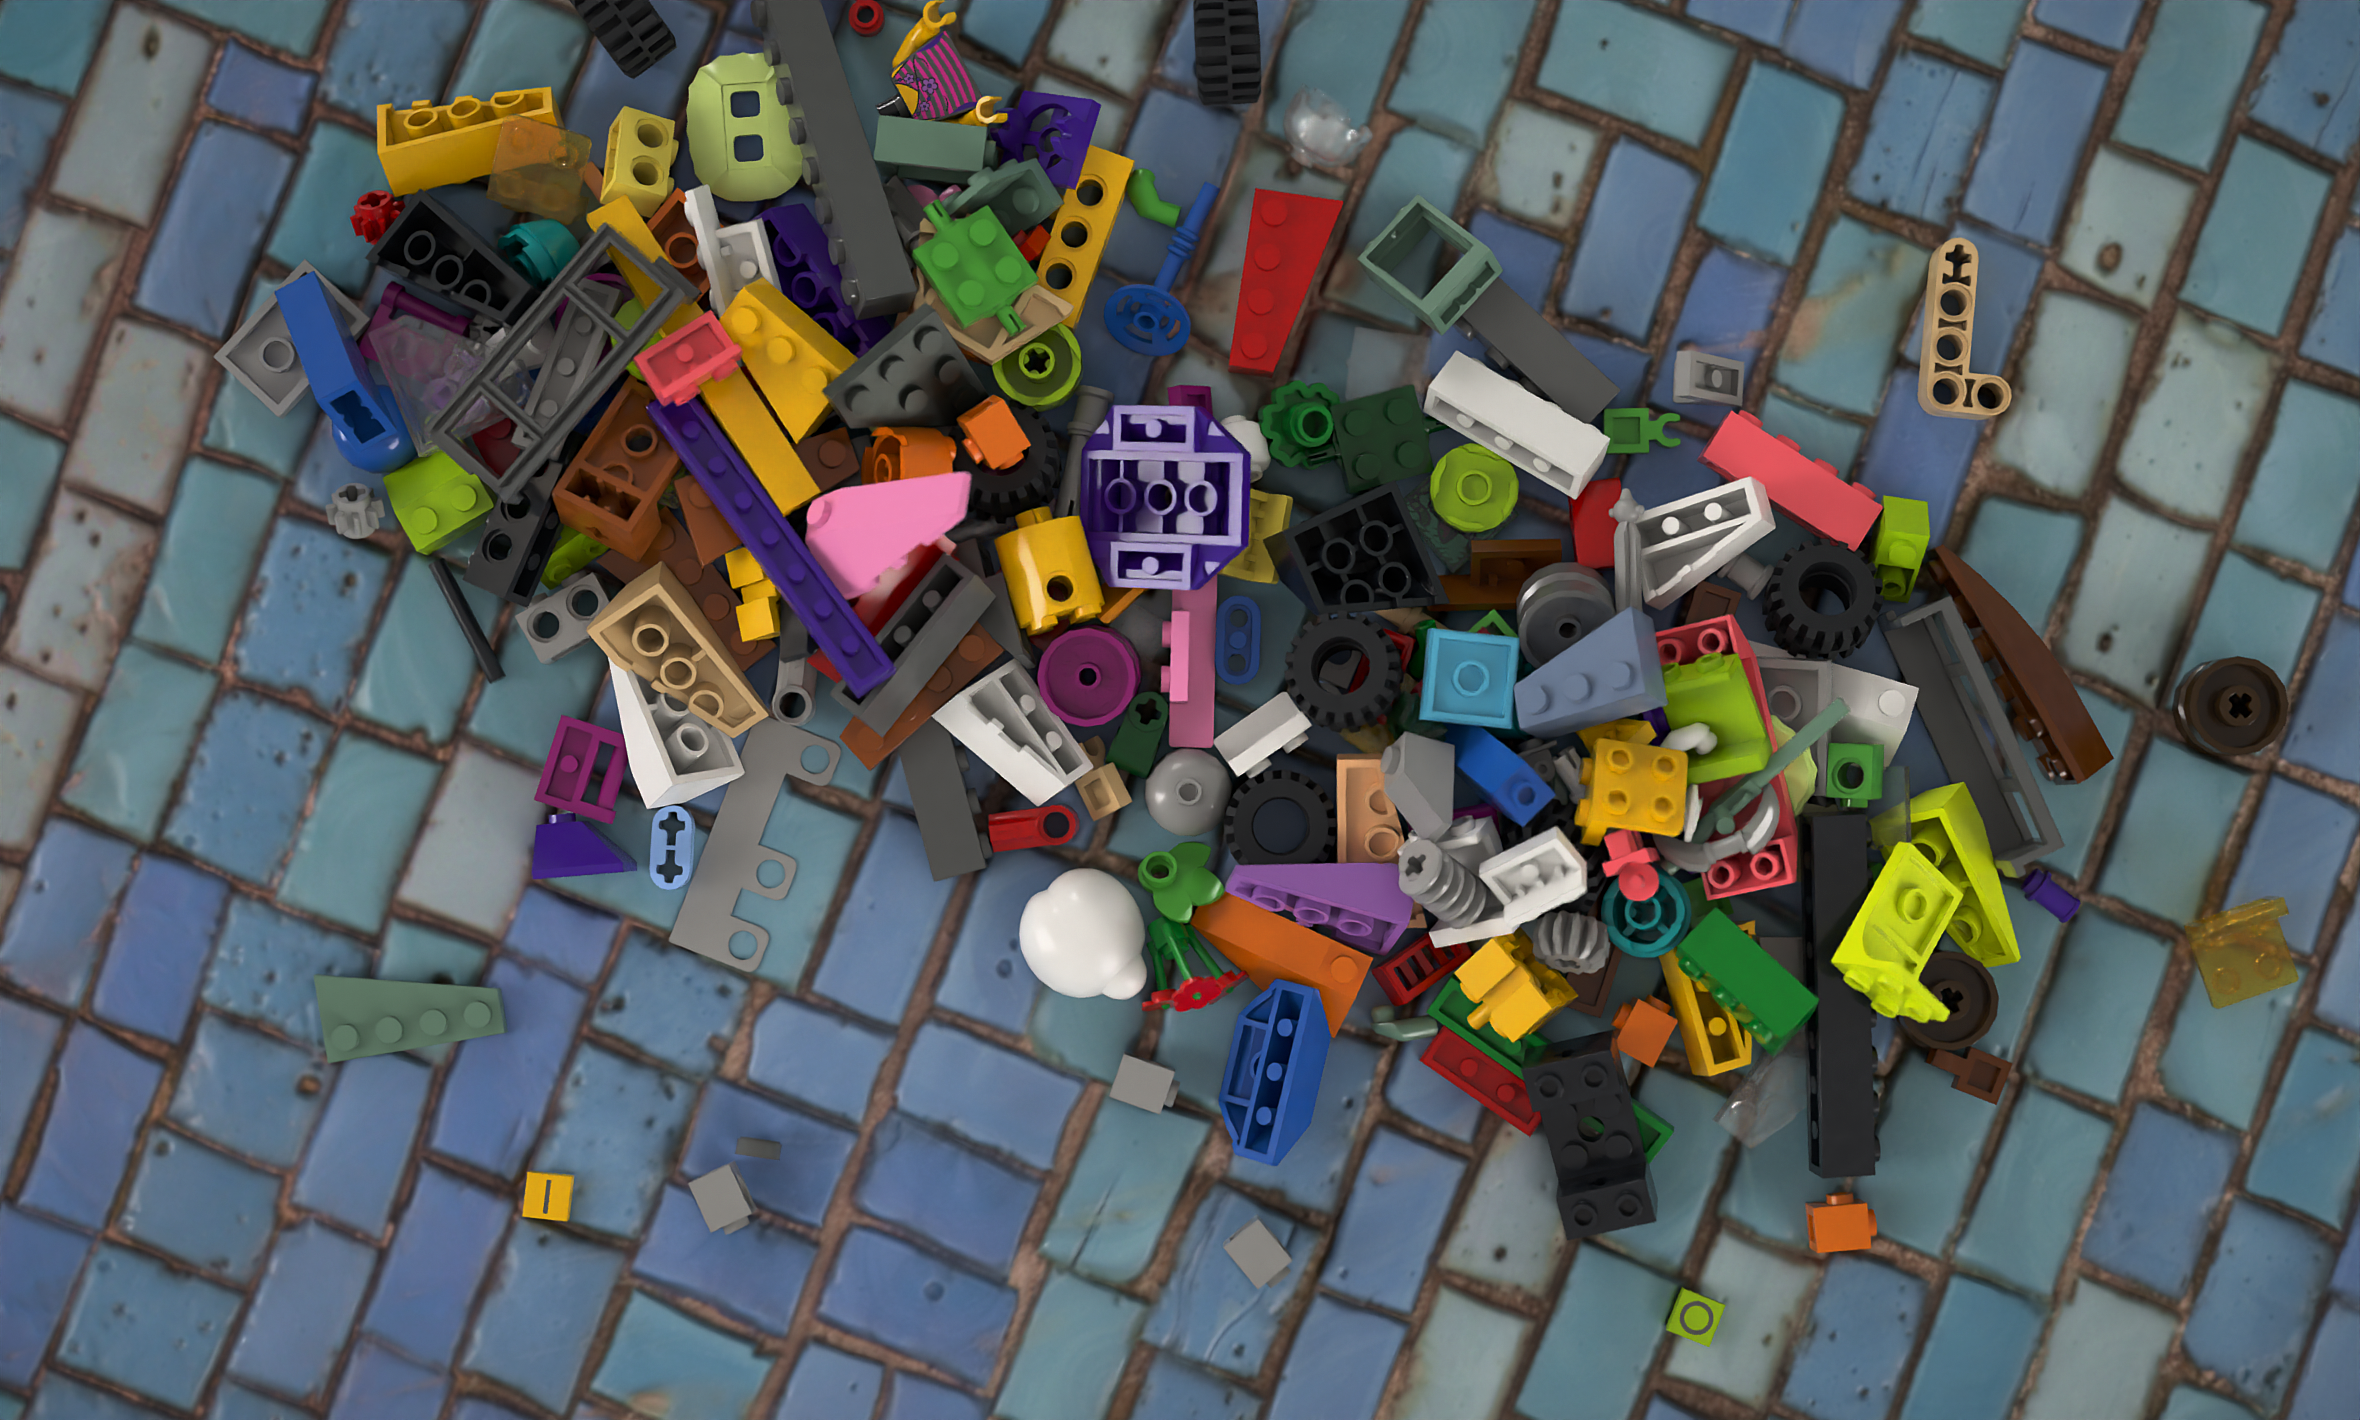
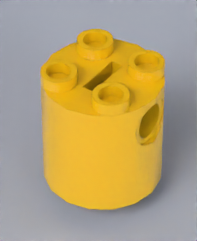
M1049 506L1032 509L1016 515L1015 519L1018 530L998 537L994 540L1018 627L1020 629L1025 628L1027 636L1030 637L1053 630V626L1057 625L1059 620L1069 618L1070 625L1095 619L1096 614L1102 612L1100 606L1104 605L1105 601L1080 516L1053 519ZM1054 586L1059 588L1064 594L1065 601L1058 602L1050 598L1047 593V587Z

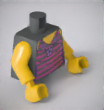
M932 0L926 3L923 9V17L906 35L892 61V70L889 76L898 93L875 105L879 114L988 127L989 123L1006 122L1008 120L1007 113L993 114L994 104L997 101H1001L1002 97L982 96L947 30L944 29L940 32L941 26L949 25L956 20L955 11L949 12L941 18L938 8L945 0Z

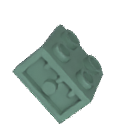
M1036 158L1018 163L1016 159H1012L999 166L994 172L990 167L984 168L967 180L970 187L966 191H958L941 202L953 221L965 218L967 213L973 214L988 204L1010 237L1020 229L1026 234L1029 233L1064 204V201Z

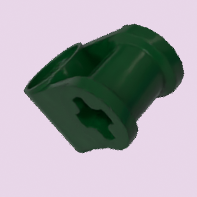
M1146 691L1133 698L1122 725L1118 727L1105 764L1113 762L1116 768L1147 779L1161 744L1159 742L1169 718V704L1164 696L1158 692ZM1150 699H1154L1157 701L1156 709L1162 712L1160 719L1152 718L1148 724L1141 721L1143 714L1137 711V706L1139 703L1147 704Z

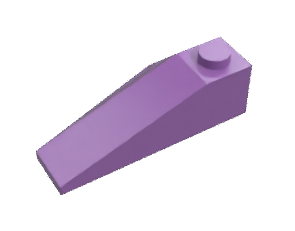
M1398 864L1236 865L1226 882L1224 890L1268 911L1288 910L1295 915V923L1310 928L1313 924H1319L1332 930L1331 939L1344 945L1383 956L1388 954L1408 926L1414 902L1411 896L1401 891Z

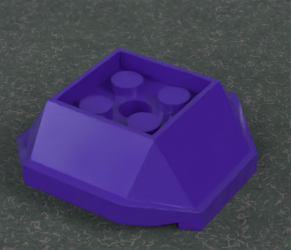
M1113 405L1105 416L1106 420L1093 433L1081 451L1080 518L1092 560L1102 570L1101 574L1109 587L1199 590L1249 546L1251 453L1202 406ZM1168 488L1172 492V502L1169 507L1165 502V493Z

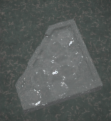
M403 315L368 333V336L419 457H428L441 449L430 440L432 435L427 433L425 428L495 348L415 316ZM514 357L493 383L524 410L534 384L524 360ZM482 394L450 432L461 441L509 416L487 396Z

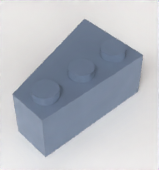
M1629 606L1515 684L1513 689L1520 729L1544 741L1668 705L1653 619L1636 608Z

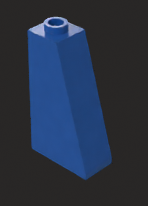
M315 271L275 291V296L315 399L354 449L360 453L397 433L396 425L334 296Z
M1437 722L1423 736L1455 745L1454 771L1481 800L1522 827L1556 795L1524 760L1481 726Z

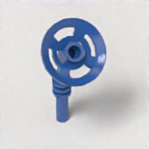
M1206 181L1204 182L1183 226H1177L1176 228L1178 236L1173 235L1171 238L1174 244H1168L1167 246L1169 253L1153 286L1143 284L1127 285L1114 291L1108 298L1103 313L1106 327L1111 335L1126 348L1143 355L1165 356L1177 352L1186 344L1191 332L1190 317L1184 306L1169 292L1184 261L1190 260L1192 257L1189 251H1195L1196 249L1193 243L1199 242L1201 239L1198 233L1221 190L1220 188ZM1130 295L1131 297L1127 299L1123 311L1118 312L1119 301L1125 296ZM1138 301L1140 303L1138 309L1132 310V305ZM1163 316L1169 317L1168 323L1162 326ZM1176 320L1180 321V330L1173 337L1169 338L1167 334L1173 329ZM1133 323L1141 331L1152 333V340L1137 336L1128 330L1126 326Z

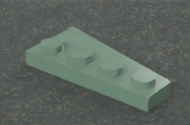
M322 974L313 975L328 1063L508 1032L501 988L341 977Z

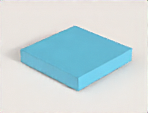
M1429 628L1427 630L1419 720L1512 729L1515 697L1513 686L1516 684L1520 638Z

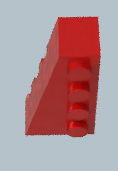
M1255 188L1228 372L1266 378L1273 377L1338 221L1344 201Z

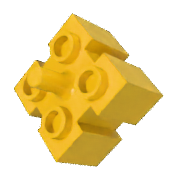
M746 547L726 553L725 558L731 588H741L743 604L735 607L742 642L780 636V592Z
M1521 927L1517 928L1514 933L1493 937L1454 972L1461 980L1460 987L1464 994L1474 1003L1483 1001L1467 1017L1471 1027L1480 1030L1490 1021L1494 1030L1502 1037L1509 1038L1512 1043L1524 1038L1527 1034H1532L1542 1029L1579 995L1557 969H1548L1545 964H1540L1535 960V955L1532 953L1534 943H1532L1531 938Z

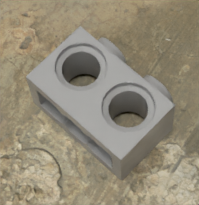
M585 570L579 571L561 582L564 589L549 597L546 592L532 597L528 608L523 606L524 611L515 616L540 663L550 665L593 640L586 629L613 600L601 575L594 572L587 575ZM594 592L598 598V608L592 615L583 616L578 610L579 598L584 593ZM554 614L559 620L558 632L553 637L544 638L539 631V623L545 615Z

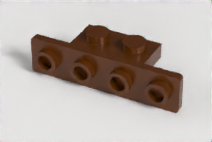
M1561 538L1471 540L1469 574L1438 575L1450 603L1427 606V609L1429 611L1445 612L1517 609L1516 599L1523 583L1537 570L1554 563H1561Z

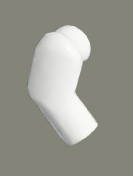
M1695 723L1671 731L1659 747L1681 750L1683 752L1694 747L1699 754H1708L1716 746L1717 736L1709 731L1710 726L1703 723Z

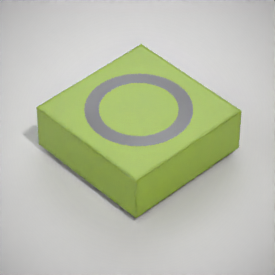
M1681 1287L1665 1329L1710 1347L1726 1305Z

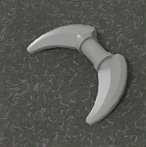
M1767 783L1763 787L1759 808L1749 823L1742 830L1736 831L1734 835L1713 843L1706 842L1701 845L1680 841L1674 837L1652 833L1657 848L1670 863L1687 871L1707 872L1710 870L1711 865L1717 863V860L1741 851L1742 853L1749 851L1751 854H1757L1762 850L1776 830L1780 813L1779 801L1774 788L1770 783Z

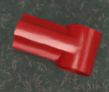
M1066 804L988 814L989 835L993 853L1048 845H1061L1072 840L1080 826L1078 814L1072 807ZM1052 812L1063 813L1068 818L1069 830L1063 837H1056L1047 829V819Z

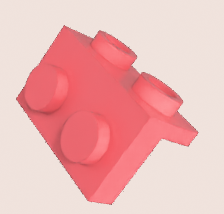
M712 310L633 357V362L663 407L672 401L677 406H680L695 397L700 392L697 386L709 378L713 377L718 382L735 372L739 368L736 362L741 359L743 350L738 343L733 344Z

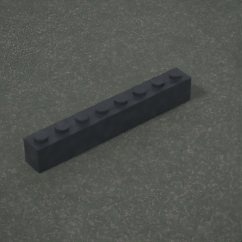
M1855 811L1800 813L1804 986L1819 999L1810 1020L1805 1024L1809 1171L1823 1179L1875 1175V1162L1879 1161L1881 1154L1879 1139L1877 1135H1874V1117H1877L1879 1114V1098L1877 1092L1873 1090V1073L1878 1069V1054L1875 1046L1872 1045V1028L1877 1023V1011L1872 1008V1001L1863 992L1852 988L1843 980L1845 975L1831 963V960L1873 887V873L1871 868L1867 866V848H1870L1872 844V829L1870 823L1866 821V814Z

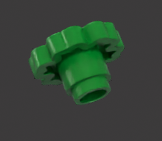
M1300 380L1289 381L1284 386H1279L1272 390V404L1263 405L1259 409L1258 423L1260 424V431L1268 439V450L1271 458L1276 460L1280 466L1291 468L1299 464L1302 469L1315 470L1321 464L1309 467L1306 459L1311 457L1305 456V449L1329 443V438L1333 431V418L1325 406L1339 403L1340 399L1335 392L1330 391L1323 383H1311L1306 386Z

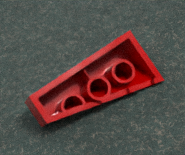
M941 535L929 546L923 543L918 544L906 554V564L898 570L889 567L878 576L879 585L868 593L849 599L850 607L873 638L878 635L944 552L956 561H960L955 556L959 549L955 543ZM821 648L806 660V662L837 684L842 679V676Z

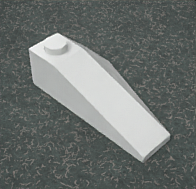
M1747 640L1756 656L1806 658L1805 655L1797 654V657L1788 654L1787 650ZM1832 663V702L1840 697L1849 706L1851 711L1832 727L1831 743L1884 744L1883 775H1885L1907 731L1919 688ZM1852 763V764H1851V766H1855V767L1861 768V767H1860L1858 764H1856V763Z
M608 657L630 769L647 809L684 803L735 780L745 773L730 736L690 712L686 704L666 692L661 694L650 687L651 683L632 670L626 672L616 666Z

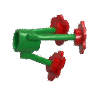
M1162 916L1147 926L1151 941L1146 946L1152 957L1158 991L1150 994L1151 1001L1142 1003V1011L1166 1010L1175 1007V1010L1178 1012H1185L1191 1008L1201 1009L1207 1003L1212 1005L1222 997L1232 993L1238 985L1249 977L1245 970L1237 975L1232 970L1224 974L1198 940L1192 925L1184 926V923L1171 921ZM1188 944L1191 945L1213 976L1206 978L1193 976L1184 956L1190 949ZM1162 955L1166 960L1175 959L1184 978V982L1180 985L1179 990L1168 989Z

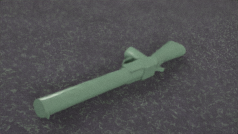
M1838 697L1772 754L1764 770L1755 771L1751 774L1748 773L1710 805L1705 816L1696 824L1692 839L1688 843L1702 845L1716 830L1721 834H1730L1735 828L1733 816L1762 792V788L1851 711L1845 701ZM1663 855L1660 856L1661 860L1656 861L1670 876H1673L1680 869L1670 863Z

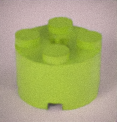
M1059 322L994 363L992 369L1000 390L1009 401L1020 402L1022 409L1031 406L1037 412H1043L1060 407L1075 394V390L1083 378V359L1075 336L1065 325ZM1034 355L1040 360L1047 357L1049 359L1045 363L1047 370L1040 374L1037 370L1029 372L1028 369L1031 367L1029 358Z

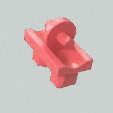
M1622 829L1603 836L1612 859L1602 863L1606 876L1619 875V888L1623 895L1630 900L1643 901L1651 898L1659 886L1658 873L1649 864L1661 860L1657 848H1645L1640 832L1635 830Z

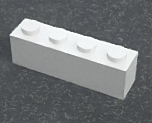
M1456 350L1428 387L1423 412L1575 500L1603 463L1610 441L1609 437L1603 435L1595 426L1584 424L1563 412L1555 403L1544 401L1525 390L1518 382L1506 379L1490 370L1476 358H1469Z

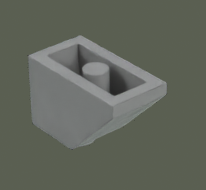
M1405 732L1392 746H1388L1383 753L1381 771L1385 773L1384 792L1421 839L1430 840L1434 843L1452 826L1455 745Z

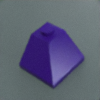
M576 813L549 815V824L536 825L532 880L637 871V861L591 822L576 821Z

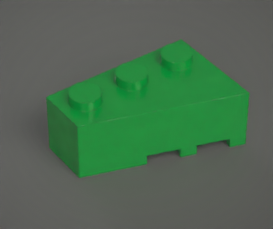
M1717 907L1678 945L1675 956L1680 960L1677 963L1679 968L1693 981H1700L1712 993L1713 999L1724 1010L1731 1013L1772 1057L1810 1020L1819 1002L1816 996Z

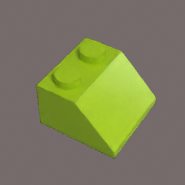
M456 435V437L468 447L462 435ZM438 446L382 478L394 513L417 552L428 556L486 523L489 513L494 509L498 500L492 488L475 473L469 475Z

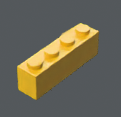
M551 87L496 92L490 101L482 102L477 98H473V95L457 96L451 105L435 107L432 106L430 99L413 101L412 109L395 111L392 103L377 105V154L394 197L406 194L415 195L420 188L426 192L431 188L451 183L463 184L472 178L492 173L504 174L517 167L537 162L549 163L559 157L568 155L567 132Z

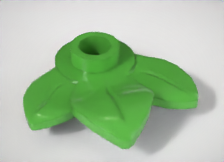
M1183 842L1176 845L1169 852H1152L1141 861L1138 867L1139 883L1143 889L1153 894L1155 908L1161 915L1171 921L1188 923L1192 917V905H1208L1224 895L1225 888L1221 881L1204 867L1209 860L1211 847L1197 842ZM1156 872H1165L1168 875L1161 879L1153 877Z

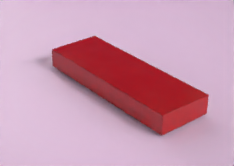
M1442 1024L1437 1035L1434 1036L1418 1060L1531 1137L1542 1121L1540 1111L1534 1113L1532 1111L1524 1080Z

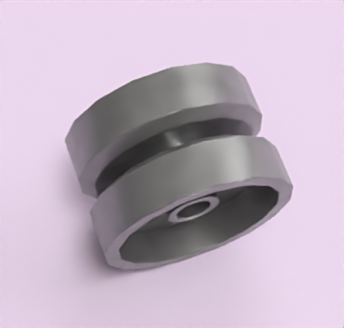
M1575 562L1554 563L1537 570L1523 583L1516 599L1519 645L1526 660L1536 669H1539L1615 617L1617 614L1615 612L1614 595L1607 580L1593 568Z

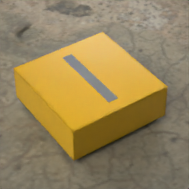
M528 1171L522 1217L566 1222L570 1220L575 1175Z

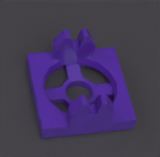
M1023 90L1018 109L1006 107L996 110L995 114L1007 113L1008 120L1002 123L1001 129L990 128L989 131L993 141H996V146L1004 150L1000 166L1012 159H1016L1018 163L1025 162L1023 156L1025 145L1035 146L1036 151L1040 155L1038 162L1053 186L1076 190L1101 104L1093 99ZM1048 109H1054L1048 125L1044 126L1039 132L1030 131L1033 120L1039 114ZM1053 131H1059L1061 137L1051 136L1050 139L1054 151L1046 153L1044 150L1046 137ZM1062 158L1056 165L1052 166L1055 159Z

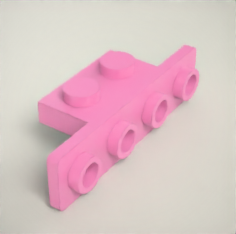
M1217 574L1199 590L1172 589V620L1162 622V648H1171L1170 666H1161V692L1170 693L1169 745L1171 747L1211 748L1213 746Z

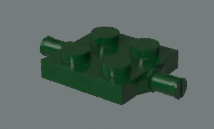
M1406 384L1325 406L1333 418V431L1329 438V443L1306 448L1305 456L1311 457L1306 459L1309 467L1334 460L1342 473L1346 493H1355L1384 485L1393 480L1398 481L1434 471L1428 446L1429 434L1452 428L1442 422L1436 423L1439 420L1432 416L1425 417L1419 408L1414 384Z

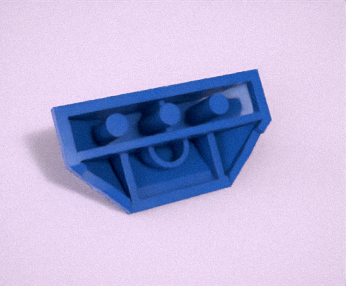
M1276 978L1269 985L1270 988L1258 995L1238 1015L1218 1099L1226 1128L1233 1140L1234 1154L1271 1166H1277L1311 1124L1331 1040L1319 989Z

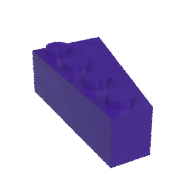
M804 203L772 207L750 220L760 218L763 220L783 295L858 359L893 330L884 316L856 321L852 305H847L843 299L841 291V281L843 278L838 264L834 265L830 259L828 238Z

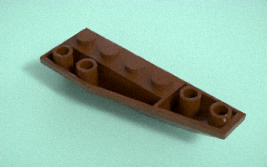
M1943 544L1926 551L1930 561L1926 562V566L1931 577L1937 585L1944 584L1949 595L1952 597L1963 623L1967 625L1974 638L1971 641L1981 663L1987 662L1996 677L1992 679V685L1997 695L2004 703L2009 701L2018 716L2014 718L2017 731L2026 742L2032 741L2039 754L2035 758L2036 764L2047 781L2053 780L2056 785L2080 784L2112 761L2114 757L2072 682L2045 643L2017 610L1979 573Z

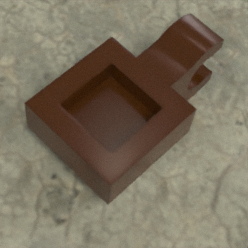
M1970 1046L1965 1048L1962 1057L1942 1049L1930 1047L1924 1061L1927 1064L1955 1074L1951 1084L1952 1088L1995 1105L1998 1103L2013 1064Z

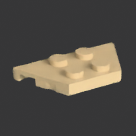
M925 218L920 223L918 247L931 240L938 231L934 224ZM917 266V293L915 295L914 311L923 303H928L936 310L958 346L991 365L1069 317L1074 309V306L1036 284L1018 295L1011 305L1026 325L1015 336H1009V333L996 315L980 319L966 329L961 330Z

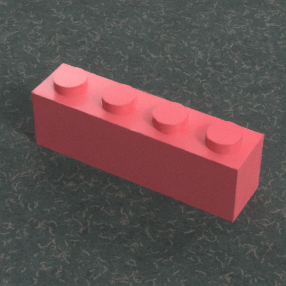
M1740 410L1738 414L1733 411L1726 414L1697 461L1730 482L1749 476L1753 477L1765 485L1772 509L1816 537L1830 539V545L1837 546L1839 541L1849 544L1846 550L1854 553L1883 509V506L1874 501L1877 495L1857 482H1853L1852 486L1840 480L1836 477L1839 471L1824 460L1816 458L1812 462L1798 453L1801 447L1788 437L1778 434L1774 438L1761 429L1763 423L1752 414Z

